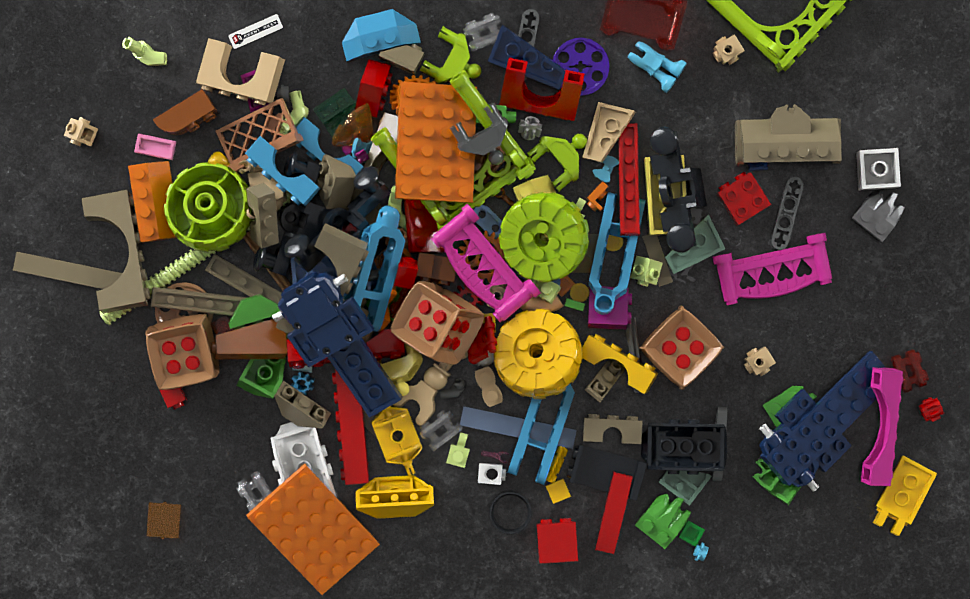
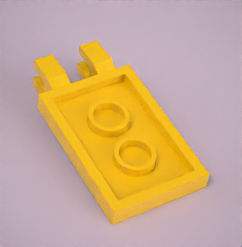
M902 455L893 471L891 486L885 487L875 506L879 512L873 523L882 527L888 516L895 520L890 533L899 536L904 526L912 524L937 473Z

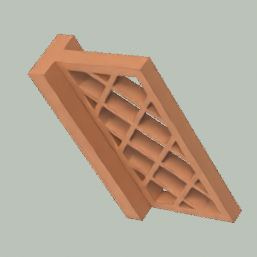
M283 98L216 130L230 163L228 167L239 173L240 169H246L244 165H239V163L248 159L245 151L248 150L247 146L250 138L253 140L258 139L251 136L254 125L262 128L260 135L262 138H264L266 130L275 133L273 140L269 144L277 150L276 154L304 141L301 134L297 132ZM279 104L282 109L280 118L272 115L274 107ZM259 114L267 116L264 126L255 123ZM270 118L279 120L276 131L267 128ZM243 122L250 124L247 134L239 131ZM283 122L287 123L291 129V132L286 135L280 133ZM227 130L234 132L231 142L225 140L223 132ZM238 134L246 137L243 147L235 144ZM233 147L242 149L240 157L235 160L231 154Z

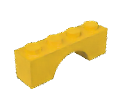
M595 334V336L589 335L582 347V358L593 365H597L605 359L619 361L627 370L628 385L643 394H647L658 375L655 372L656 368L648 363L643 365L638 362L639 358L631 353L628 355L621 352L622 348L612 343L610 346L605 343L606 339L598 334Z

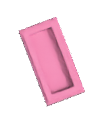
M138 134L134 153L173 161L176 141Z

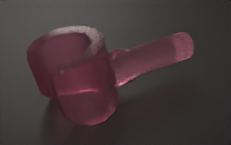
M482 451L481 453L482 456L493 457L501 463L508 462L500 459L502 454L509 455L505 451H500L499 453Z

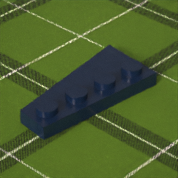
M502 25L488 61L507 68L509 58L527 61L526 77L560 89L566 70Z

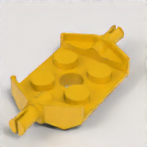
M389 406L380 411L371 421V424L386 459L385 461L387 463L403 464L408 476H410L411 473L415 474L412 460L422 450V445L408 409ZM397 430L403 434L400 441L392 439V434Z

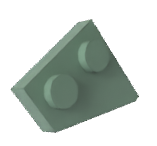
M667 470L659 480V483L677 497L684 499V502L690 506L712 476L699 472V475H688L687 471H680V474H668Z

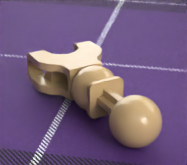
M468 351L462 360L468 357ZM434 363L433 367L425 371L423 380H420L417 385L409 386L408 394L402 396V400L393 404V406L399 408L403 407L409 400L417 401L420 405V412L416 417V423L419 426L424 425L435 412L436 404L434 399L438 393L437 390L442 389L446 385L448 377L451 376L448 371L453 365L445 363L438 365Z

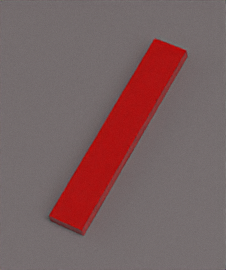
M628 123L618 139L620 236H640L638 123Z

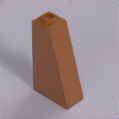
M270 319L216 335L214 342H211V353H215V359H285L287 354L286 332L275 328L277 322L274 321L275 319Z

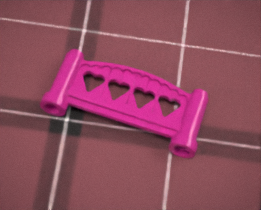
M466 204L461 208L462 211L433 235L431 240L437 248L440 246L444 248L452 267L463 283L477 297L495 309L493 315L499 322L505 321L532 297L536 298L541 292L531 280L527 279L522 283L474 225L480 218ZM470 239L466 253L459 255L458 249L453 248L454 241ZM482 254L478 269L472 270L470 264L465 262V258L470 255ZM495 269L490 284L484 285L483 279H479L477 276L478 272ZM507 284L503 298L497 300L495 294L490 292V287Z
M820 233L807 236V245L737 260L732 259L731 253L713 256V263L717 265L726 305L738 303V298L760 299L786 295L805 288L816 281H820V285L832 283V274L825 245L827 240L826 234ZM801 259L812 269L810 275L804 274L802 277L796 275ZM782 263L793 273L791 279L778 280L777 275ZM763 267L774 276L772 283L759 284L758 280ZM744 271L755 280L754 287L740 288Z

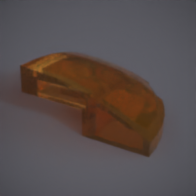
M368 104L362 105L347 116L348 119L344 122L343 126L340 124L335 131L332 144L333 146H351L355 138H360L362 142L372 141V116Z

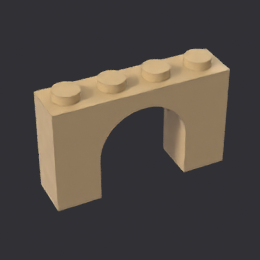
M208 38L196 83L202 86L201 89L209 92L216 89L219 90V94L229 97L230 94H235L237 99L248 101V98L254 99V103L265 106L266 103H272L285 60L279 56L261 52L253 78L245 84L233 85L226 74L232 46L225 42Z

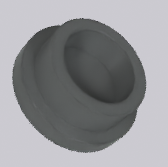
M281 84V88H277V100L283 98L284 102H289V86Z

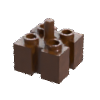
M419 253L416 277H419L420 281L450 286V283H455L456 272L448 257Z

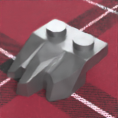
M880 189L870 193L852 219L880 242H883L898 223L905 207L901 205L898 207L894 206L897 193L891 192L884 198L883 192Z

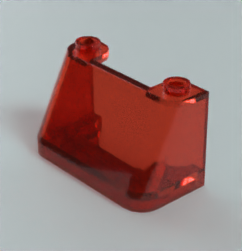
M607 0L600 30L607 35H614V33H618L620 30L656 40L659 48L674 50L686 10L687 0Z

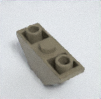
M608 359L584 390L598 402H601L626 368L617 360Z
M285 381L281 383L274 395L282 416L297 426L323 428L331 415L329 411Z

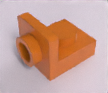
M603 181L586 198L589 201L587 205L594 212L596 210L599 212L603 210V207L595 200L597 198L601 200L608 193L605 190L608 185Z

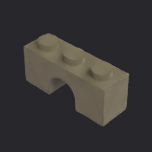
M265 183L246 188L248 206L253 210L256 220L249 223L251 239L261 248L279 243L275 192Z
M588 414V418L584 417L583 441L603 442L605 430L615 427L621 433V443L641 444L642 421L638 420L636 416H627L626 420L619 419L617 415H607V419L600 418L599 414Z

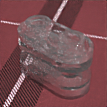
M491 13L484 16L482 21L476 22V20L465 24L466 27L463 29L465 36L472 35L473 41L469 43L471 51L495 43L500 31L497 28V25L501 23L499 15ZM490 28L491 34L480 37L479 32Z
M442 410L435 416L437 420L431 424L428 421L420 427L421 432L419 435L424 440L426 437H429L432 441L428 445L432 452L463 429L459 422L456 425L451 423L450 419L454 416L450 410L447 412ZM444 425L448 431L438 437L434 431Z
M259 471L251 474L253 479L251 482L248 483L246 479L238 482L239 487L236 488L242 498L245 496L248 501L246 506L249 511L272 493ZM257 487L263 497L258 499L252 489Z

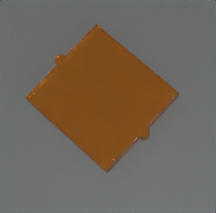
M166 501L163 503L149 502L147 536L161 537V539L179 538L181 504H167Z

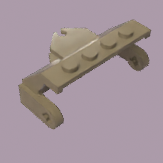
M794 104L788 111V105L776 108L770 119L735 121L736 165L759 162L831 161L832 164H840L842 161L841 119H810V116Z

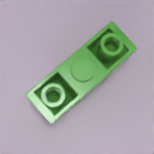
M261 294L242 299L228 323L230 329L246 327L245 324L252 322L253 324L264 322V319L268 317L273 319L272 315L280 311L278 303Z

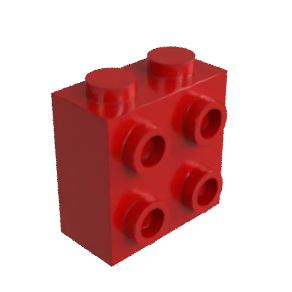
M742 172L735 177L736 181L731 185L729 182L719 187L720 192L716 193L736 226L771 205L751 172L747 175L745 172Z
M560 518V522H552V519L540 520L541 523H537L539 563L578 561L576 522L571 521V518Z

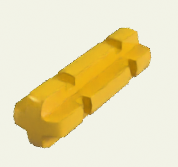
M558 447L557 455L553 458L546 481L555 483L557 473L559 474L564 462L563 458L567 455V448Z

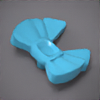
M355 138L351 151L353 158H357L355 154L362 149L368 154L372 141L366 143L362 142L360 138Z
M612 156L605 158L603 169L593 170L595 177L606 183L610 182V174L613 168L619 164V161Z

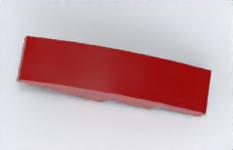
M613 473L595 550L614 554L633 476Z

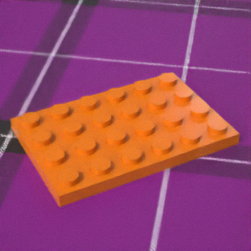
M415 82L399 83L395 199L473 203L475 154L458 149V141L450 127L454 125L459 132L456 123L461 122L468 137H472L476 133V116L452 85Z
M303 464L246 514L247 518L321 595L380 545L375 537L306 464Z

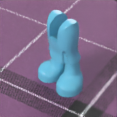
M638 41L635 47L645 54L644 57L640 58L638 55L630 52L628 59L636 66L648 72L651 77L654 76L661 83V89L668 93L687 63L683 60L672 62L665 58V55L659 54L647 44ZM662 66L663 68H665L673 76H670L659 70L660 67Z

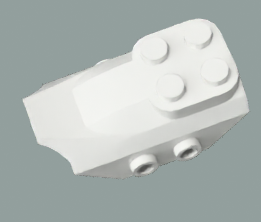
M292 422L280 425L276 436L271 437L275 457L272 463L275 472L279 471L281 479H278L279 486L303 464H306L336 496L330 476L333 475L331 464L326 463L325 456H328L325 445L321 446L316 428L300 427Z

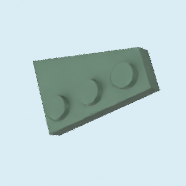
M709 214L694 228L697 246H693L683 253L672 250L665 256L673 274L725 250Z

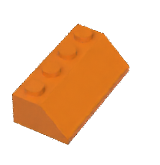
M169 161L128 166L140 242L148 243L177 238L169 228L164 213V204H166L167 199L166 192L170 184H173Z

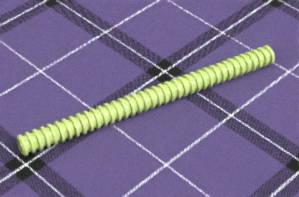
M286 191L287 201L283 203V207L286 206V203H291L290 200H292V194ZM190 249V252H186L184 257L180 256L179 260H174L175 263H170L169 267L165 266L164 270L161 269L159 274L155 273L154 277H149L150 280L145 281V287L149 288L150 298L153 287L165 288L166 284L170 285L172 280L176 281L177 277L180 278L182 273L186 274V271H190L191 267L195 268L197 263L201 264V261H205L206 257L210 258L212 253H216V250L206 253ZM131 308L104 314L100 311V316L106 324L111 325L112 321L115 322L116 318H121V315H125L126 311L130 312Z

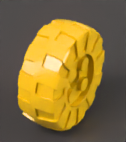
M545 309L526 310L516 314L510 321L507 320L500 328L501 332L497 338L496 352L494 353V365L503 383L513 392L523 397L546 399L547 396H556L565 391L566 387L577 378L582 363V345L573 326L561 315L554 314L550 310ZM538 354H542L539 358H535Z

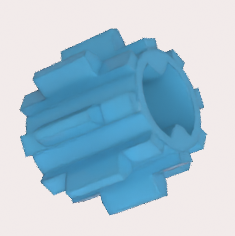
M299 371L297 376L293 375L291 378L294 382L291 386L306 395L307 390H313L312 383L315 381V378H310V372L303 374L302 371ZM301 379L306 381V382H305V385H306V386H301V385H300V383H301L300 380H301Z

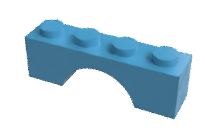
M304 117L296 127L298 134H301L304 141L296 144V146L299 148L303 146L308 150L306 154L314 161L318 158L322 162L323 155L325 154L319 146L321 131ZM349 154L341 158H335L350 165L356 175L364 167Z
M259 136L245 152L248 156L247 161L254 167L259 165L263 169L261 173L269 180L274 178L278 182L276 186L284 193L286 191L292 194L291 199L297 205L302 203L306 206L321 188L305 174L294 178L281 175L275 165L277 150Z

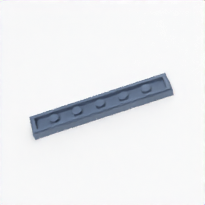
M464 406L460 425L519 438L525 419ZM535 421L529 438L548 443L553 425ZM563 427L557 446L573 449L577 430Z

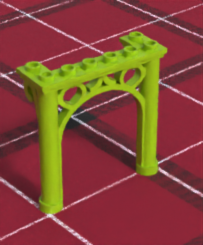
M732 0L706 1L771 60L777 68L776 71L779 73L782 69L784 71L789 69L795 62L793 58L795 56L799 58L806 50L804 46L809 41L812 44L819 36L817 32L821 28L825 30L831 24L832 20L830 18L834 14L838 16L846 8L843 4L847 0H831L825 5L819 3L818 0H810L806 9L796 19L787 24L773 27L756 23ZM814 4L819 9H828L817 21L813 16L816 9L813 7ZM807 25L811 28L799 40V32L793 26ZM790 30L793 32L794 40L789 45H783L780 42L781 31ZM763 32H776L775 42Z
M463 70L452 77L449 82L486 129L491 126L492 122L484 108L486 106L490 108V106L470 81L468 73ZM385 127L375 133L371 140L375 146H379L396 169L397 142ZM507 129L500 145L505 152L503 155L506 165L500 171H492L488 152L485 162L474 174V182L478 180V184L474 183V189L477 191L473 193V203L455 202L454 204H448L442 201L420 200L437 222L438 231L462 211L461 208L466 204L471 208H478L484 204L485 199L490 195L495 196L501 191L500 188L504 185L512 184L517 179V176L521 180L533 175L536 167L532 158L525 155ZM487 170L495 178L483 185Z

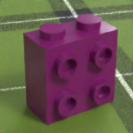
M602 286L601 288L613 290L615 287ZM627 287L626 294L615 300L612 311L607 315H601L595 311L594 302L596 296L589 289L588 328L626 330L627 324H631V312H628V305H632V294L628 293L629 287Z

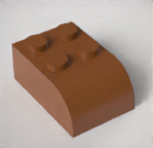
M201 89L154 118L153 121L161 130L170 135H182L188 131L190 133L200 128L199 124L204 121L208 123L214 120L219 112L208 94Z

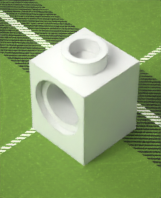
M479 463L478 483L501 485V480L505 481L506 469H502L503 465ZM493 468L498 472L495 479L487 477L486 473L489 469Z

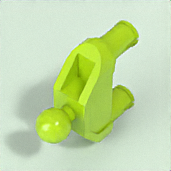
M443 26L438 38L453 44L450 55L441 68L425 60L420 71L435 78L434 80L438 84L450 81L452 77L463 70L468 73L470 78H478L482 72L481 67L475 63L468 64L470 55L465 35L463 33L456 34Z
M576 134L570 144L566 139L542 136L539 140L540 143L527 152L529 157L537 153L532 157L534 163L544 153L550 152L564 168V173L551 182L554 187L562 182L556 187L560 192L568 183L579 179V154L576 152V149L584 148L587 138L583 134Z

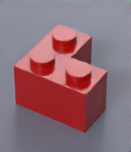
M368 60L360 82L355 112L377 117L379 110L383 111L386 102L383 96L387 95L393 76L390 73L391 65Z

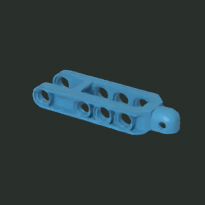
M611 192L607 194L588 284L596 296L594 302L595 311L601 315L609 314L613 309L615 300L627 292L638 236H620V224L612 222L617 194ZM639 198L640 225H641V220H642V215H643V211H644V206H645V201H646V200ZM609 235L628 239L619 283L613 290L601 288L602 286L599 283Z
M391 206L382 207L378 213L376 223L363 229L361 240L368 243L366 250L369 253L364 262L360 261L358 266L361 269L356 278L352 277L350 283L353 285L349 294H345L344 300H347L353 296L360 307L363 298L371 299L367 318L373 325V331L375 332L381 329L398 264L400 263L405 245V239L401 231L397 229L400 213ZM383 236L389 237L386 252L383 254L382 267L378 271L379 278L376 289H373V291L365 290L379 239Z
M571 384L562 392L563 398L547 444L529 438L542 399H531L507 473L517 476L526 446L528 445L545 451L535 480L536 483L545 484L575 394Z

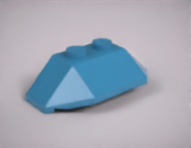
M393 9L355 18L342 41L346 61L379 54L382 51L404 45L411 46L412 44L421 43L417 25Z

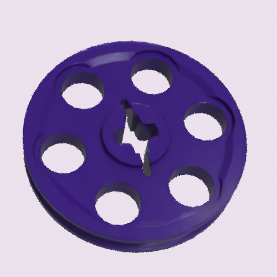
M574 38L568 40L554 54L553 61L565 70L579 72L577 68H569L570 66H577L579 62H582V65L592 66L586 67L580 72L585 74L583 81L586 83V89L581 91L580 96H586L599 90L608 77V56L604 49L591 39ZM579 42L583 43L586 47L583 53L575 51L574 47ZM562 52L569 55V60L566 63H561L558 60V55ZM594 52L602 54L600 62L592 60L591 55ZM594 71L602 73L603 78L601 81L596 82L592 79Z

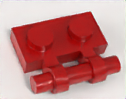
M491 316L485 317V323H482L478 334L468 350V360L472 364L488 358V350L489 353L496 352L497 338L494 336L496 329Z

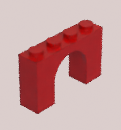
M513 58L508 59L499 105L575 121L584 73L566 70L562 87L556 94L539 96L532 93L525 84L524 78L528 62Z

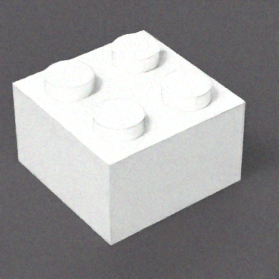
M898 148L860 150L856 152L859 191L901 187Z

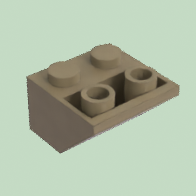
M323 155L322 162L319 163L321 168L315 183L321 188L318 191L320 199L323 201L326 209L338 207L348 209L347 206L350 203L355 187L354 178L356 174L350 165L329 155Z

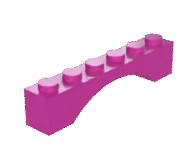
M873 367L871 388L879 404L880 428L875 445L862 464L861 482L870 486H891L893 478L892 468L895 459L894 450L897 440L896 431L899 421L901 384L903 383V371L894 368Z

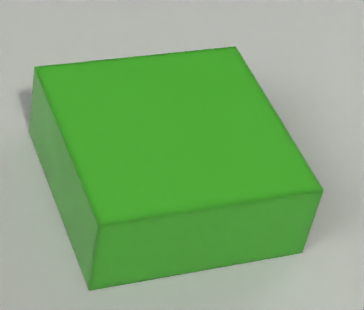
M566 298L564 306L583 311L585 304Z

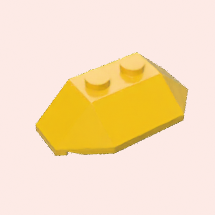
M414 475L375 477L356 491V510L377 519L413 517L434 506L433 487Z

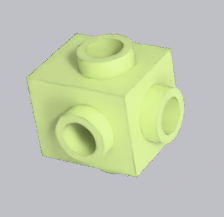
M636 256L630 278L638 280L637 284L648 287L649 284L657 285L663 263Z

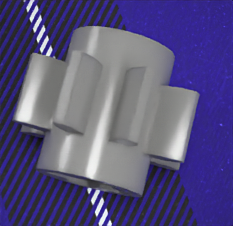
M528 116L525 121L520 120L518 133H521V136L526 140H534L535 136L540 137L542 124H539L537 118Z

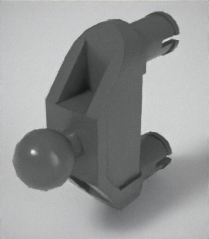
M494 102L489 104L493 112H491L488 106L484 108L492 122L488 128L472 137H468L461 122L456 123L459 132L454 125L450 127V130L458 141L457 147L460 151L485 155L489 152L488 159L490 163L499 165L503 162L504 155L501 151L496 150V148L502 143L508 126V120L502 117Z

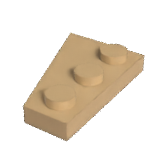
M598 102L583 158L603 163L636 112Z

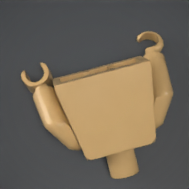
M247 160L241 161L239 165H244L246 169H240L239 172L241 174L247 171L250 172L248 173L250 187L265 183L275 192L277 212L283 206V203L287 201L286 192L284 193L276 186L278 182L274 178L269 180L261 173L263 169L259 165L254 167ZM249 209L246 210V215L250 219L256 218L254 212V216L249 213Z

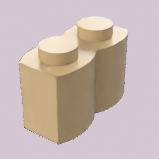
M487 366L475 371L476 382L482 388V396L487 406L491 407L502 403V393L495 384V375L492 369Z

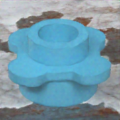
M704 543L697 545L694 550L693 556H696V561H704L708 553L709 547L705 546Z

